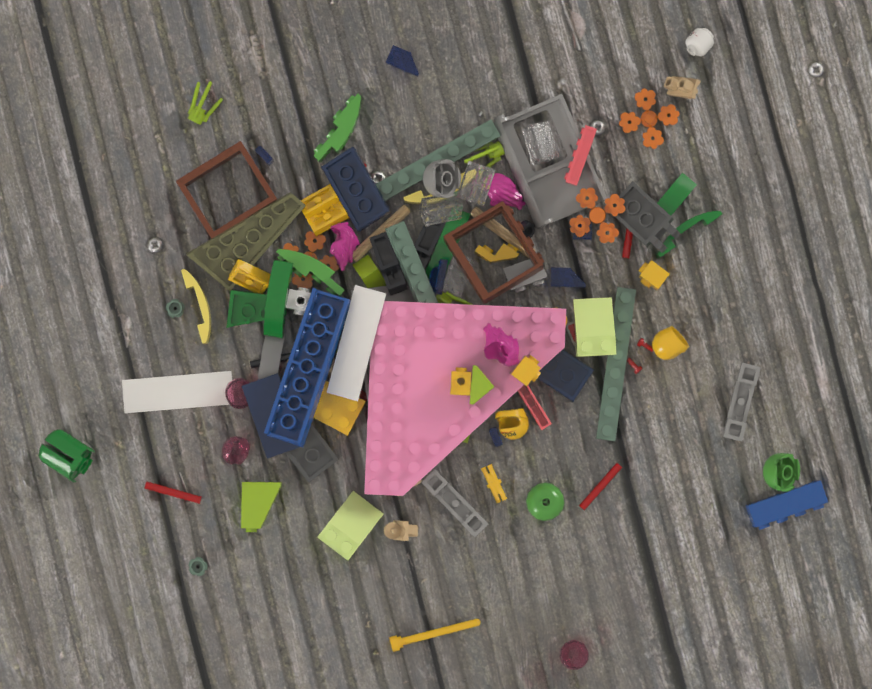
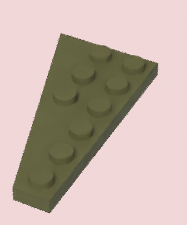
M290 192L186 253V255L227 290L231 291L236 284L229 281L228 277L237 260L240 259L254 265L306 205Z

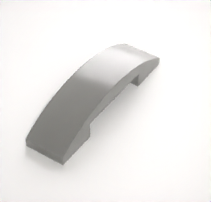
M286 334L283 335V338L265 335L258 380L276 373L279 374Z
M741 363L730 401L723 437L742 442L754 388L757 385L761 367Z
M436 469L421 482L474 537L478 536L489 525Z

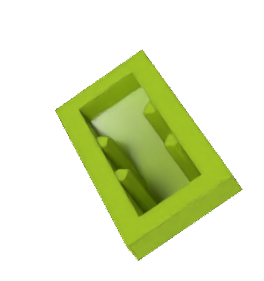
M369 255L352 264L367 288L386 286L382 274Z
M473 365L469 403L472 405L494 388V385L476 365Z

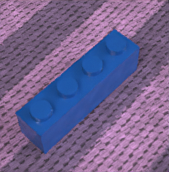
M816 480L793 488L788 492H782L745 506L752 526L758 527L761 530L769 527L770 522L777 521V523L787 521L790 515L795 514V517L806 514L805 510L813 508L814 511L824 508V504L828 503V499L821 480Z

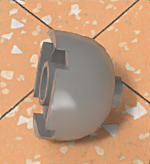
M436 160L426 167L423 173V184L431 195L449 198L455 195L453 193L456 189H459L461 173L459 168L455 167L452 160Z

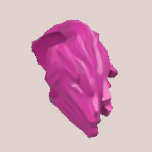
M500 173L487 176L484 184L487 195L491 199V206H495L503 201L506 206L516 207L518 210L522 209V206L525 205V202L522 201L523 196L510 178Z
M348 222L331 226L332 231L337 236L329 252L334 255L341 271H345L348 262H353V251L356 250L357 245H360L356 234L348 225Z
M488 323L483 328L486 332L485 357L487 359H497L508 367L519 364V344L517 338L513 339L512 335L507 336L501 327L497 329L496 326L492 327Z

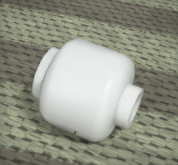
M706 28L695 29L685 41L687 51L693 56H704L714 45L713 34Z

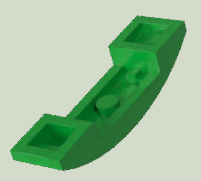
M682 172L657 204L671 216L697 184Z
M455 207L452 208L426 269V275L429 280L442 284L453 257L444 242L443 236L468 222L470 213Z
M712 211L697 215L685 221L676 229L682 234L699 221L704 226H707L723 213L721 211ZM671 235L663 242L667 249L663 253L658 250L656 255L658 259L676 247L672 242L675 238Z
M274 260L265 306L264 335L283 338L288 289L293 271V263L280 260Z

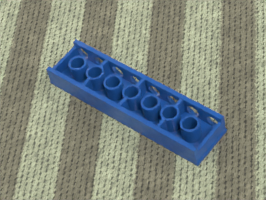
M316 288L312 289L264 431L267 436L304 447L344 329L351 302L350 299L320 291Z

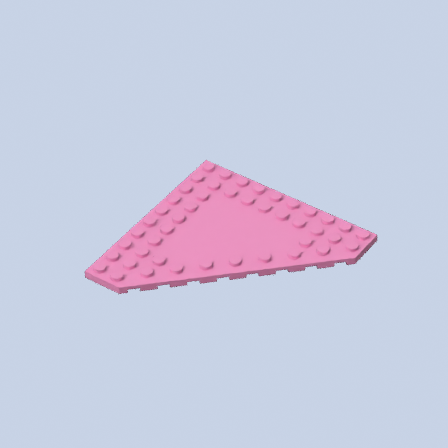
M384 301L370 354L364 494L404 496L524 385L510 374L516 365L508 367L497 359H487L485 357L486 332L483 328L488 323L492 327L496 326L497 329L501 327L507 336L512 335L513 339L517 338L519 344L518 360L520 361L524 355L526 357L531 355L539 361L538 366L541 367V370L565 348L566 309ZM473 365L478 366L494 385V388L474 405L469 404V395H451V371H455L456 367L467 368V371L471 372L472 381Z

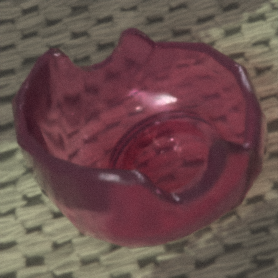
M235 378L227 384L225 397L230 406L236 409L248 407L242 389L243 385L250 383L248 380Z
M239 436L230 437L223 444L222 458L231 465H241L249 454V441Z
M570 640L564 643L560 649L559 657L561 663L566 668L578 670L583 668L588 662L589 652L584 643Z

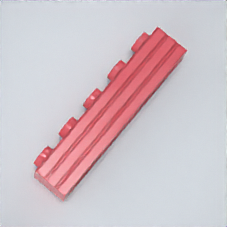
M585 125V128L582 127L580 132L582 134L581 139L578 138L576 144L578 148L574 150L572 155L574 157L573 162L570 161L568 166L570 168L569 173L566 172L564 177L566 183L574 186L578 185L597 131L596 128Z
M523 385L517 392L539 428L543 430L552 423L530 387Z

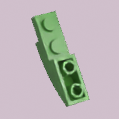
M352 95L345 103L347 105L343 111L339 110L334 115L333 119L335 120L333 124L337 129H332L326 136L328 140L324 144L320 143L314 150V158L319 163L323 161L332 149L339 154L348 142L359 117L361 95Z
M278 249L276 251L279 254L277 258L280 261L293 263V272L299 277L302 275L307 277L312 272L313 275L311 277L319 284L324 282L328 286L326 290L329 293L341 296L345 292L342 287L331 279L335 271L319 260L292 250Z

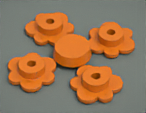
M643 88L641 92L636 93L634 96L637 101V107H642L646 110L642 113L641 119L635 116L634 112L629 114L624 112L620 116L619 126L623 127L624 133L637 131L640 123L645 127H649L647 132L642 135L644 139L643 145L656 149L658 145L663 144L664 139L661 136L662 132L660 130L656 131L653 126L656 125L657 120L663 121L665 126L669 124L675 125L678 122L677 117L680 113L673 104H669L667 107L662 106L661 112L657 116L655 112L650 111L651 106L656 103L654 99L655 92L653 90L647 91V89Z
M582 188L580 194L576 196V201L580 203L582 208L587 206L591 209L589 218H583L582 215H578L577 218H571L569 221L572 226L570 231L575 233L576 236L582 237L590 231L589 225L591 222L600 224V229L597 230L600 242L607 243L609 241L613 243L615 237L619 235V231L614 228L615 225L613 223L607 224L604 220L606 213H611L613 216L623 213L625 211V206L623 205L625 200L619 198L617 194H612L610 198L605 200L606 206L602 209L601 207H595V201L598 200V196L595 195V189L588 188L586 190Z
M309 231L305 235L306 240L304 244L308 246L311 252H305L304 254L317 259L316 254L313 252L317 249H323L326 237L324 235L316 236L312 231ZM291 243L284 245L285 250L299 251V248ZM325 255L323 259L319 260L325 265L329 264V268L333 271H338L339 267L336 265L337 261L334 256L329 257ZM295 274L292 278V283L298 285V287L309 289L313 285L312 274H309L307 277L304 275L299 277Z

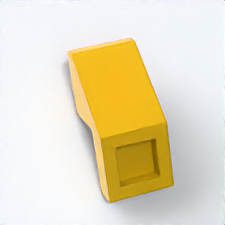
M503 243L496 255H493V250L486 245L483 247L478 245L474 252L490 264L517 259L519 253H517L518 249L510 243L508 245Z

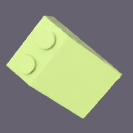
M612 297L573 299L576 357L616 355Z
M353 491L317 538L346 560H349L383 516V513Z

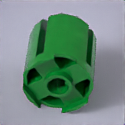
M54 430L47 435L45 440L74 460L43 443L39 448L38 456L41 462L71 482H77L74 479L80 473L83 475L86 473L93 462L90 459L91 454L95 451L64 430Z

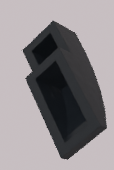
M428 215L414 244L424 270L446 222L431 215Z
M384 232L370 237V242L390 296L408 290L403 272L387 233Z

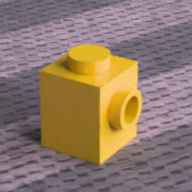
M652 260L649 263L644 262L638 270L641 272L639 278H641L640 282L647 288L653 287L655 290L660 288L670 274Z
M524 355L510 374L527 386L531 380L535 382L539 377L541 367L538 366L539 361L533 356L526 357Z
M456 367L455 371H451L450 394L470 396L471 372H468L467 368Z

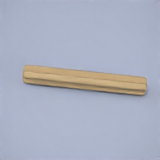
M406 205L400 207L353 251V260L357 262L373 248L370 237L384 233L386 228L400 223L410 214V209Z
M475 207L470 214L475 218L482 214L483 211ZM494 219L483 224L528 257L516 236Z

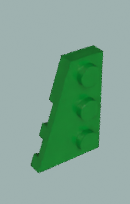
M231 290L226 328L264 321L267 294Z

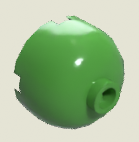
M776 453L765 461L763 477L769 487L783 492H788L795 487L793 484L800 477V464L798 459H794L793 454Z
M539 483L532 487L527 494V509L538 520H553L563 510L564 496L561 490L554 484Z

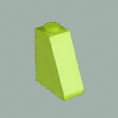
M242 482L241 528H246V532H257V529L263 527L282 487V482Z

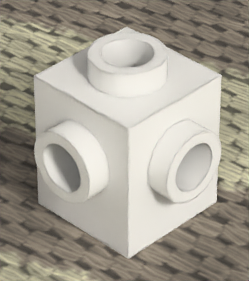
M298 287V290L289 289L286 308L294 310L293 314L303 316L311 295L309 293L310 289ZM300 299L305 300L303 304H299Z

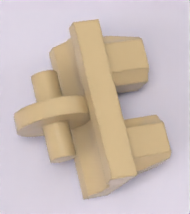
M672 76L666 78L664 87L668 89L667 95L695 99L698 93L696 88L701 81L693 78Z
M393 520V522L386 524L384 527V534L389 539L409 541V537H418V525L409 524V521Z

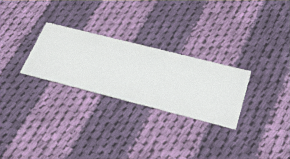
M355 285L327 393L358 401L386 293Z
M231 371L122 380L124 413L234 404Z

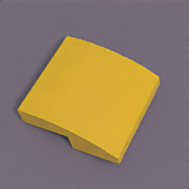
M331 184L300 200L306 205L302 212L316 236L331 229V226L349 218Z

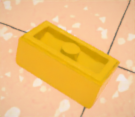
M238 259L228 280L252 292L263 294L269 286L271 274Z

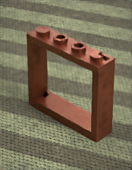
M241 141L176 180V183L211 239L278 200ZM242 153L269 198L213 231L187 189V186Z
M503 201L443 236L444 242L484 305L543 270L544 260L542 255L534 251L533 241L529 236L526 237L522 232L524 228L519 220L515 221L512 216L514 215L512 208L509 205L506 206ZM502 214L534 266L488 293L456 243V240Z

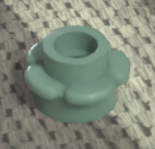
M172 299L171 302L167 303L166 310L170 317H181L183 315V310L185 309L183 302H179L178 299Z
M196 557L189 562V572L192 575L202 576L205 570H207V563L201 557Z

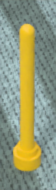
M472 619L403 638L401 636L397 637V635L391 636L389 639L392 651H399L400 648H403V645L479 626L481 621L479 619Z

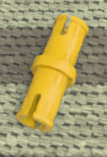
M492 464L487 465V468L486 466L481 468L488 483L487 487L491 489L496 504L500 503L501 499L502 501L508 499L500 484L501 480L497 478Z

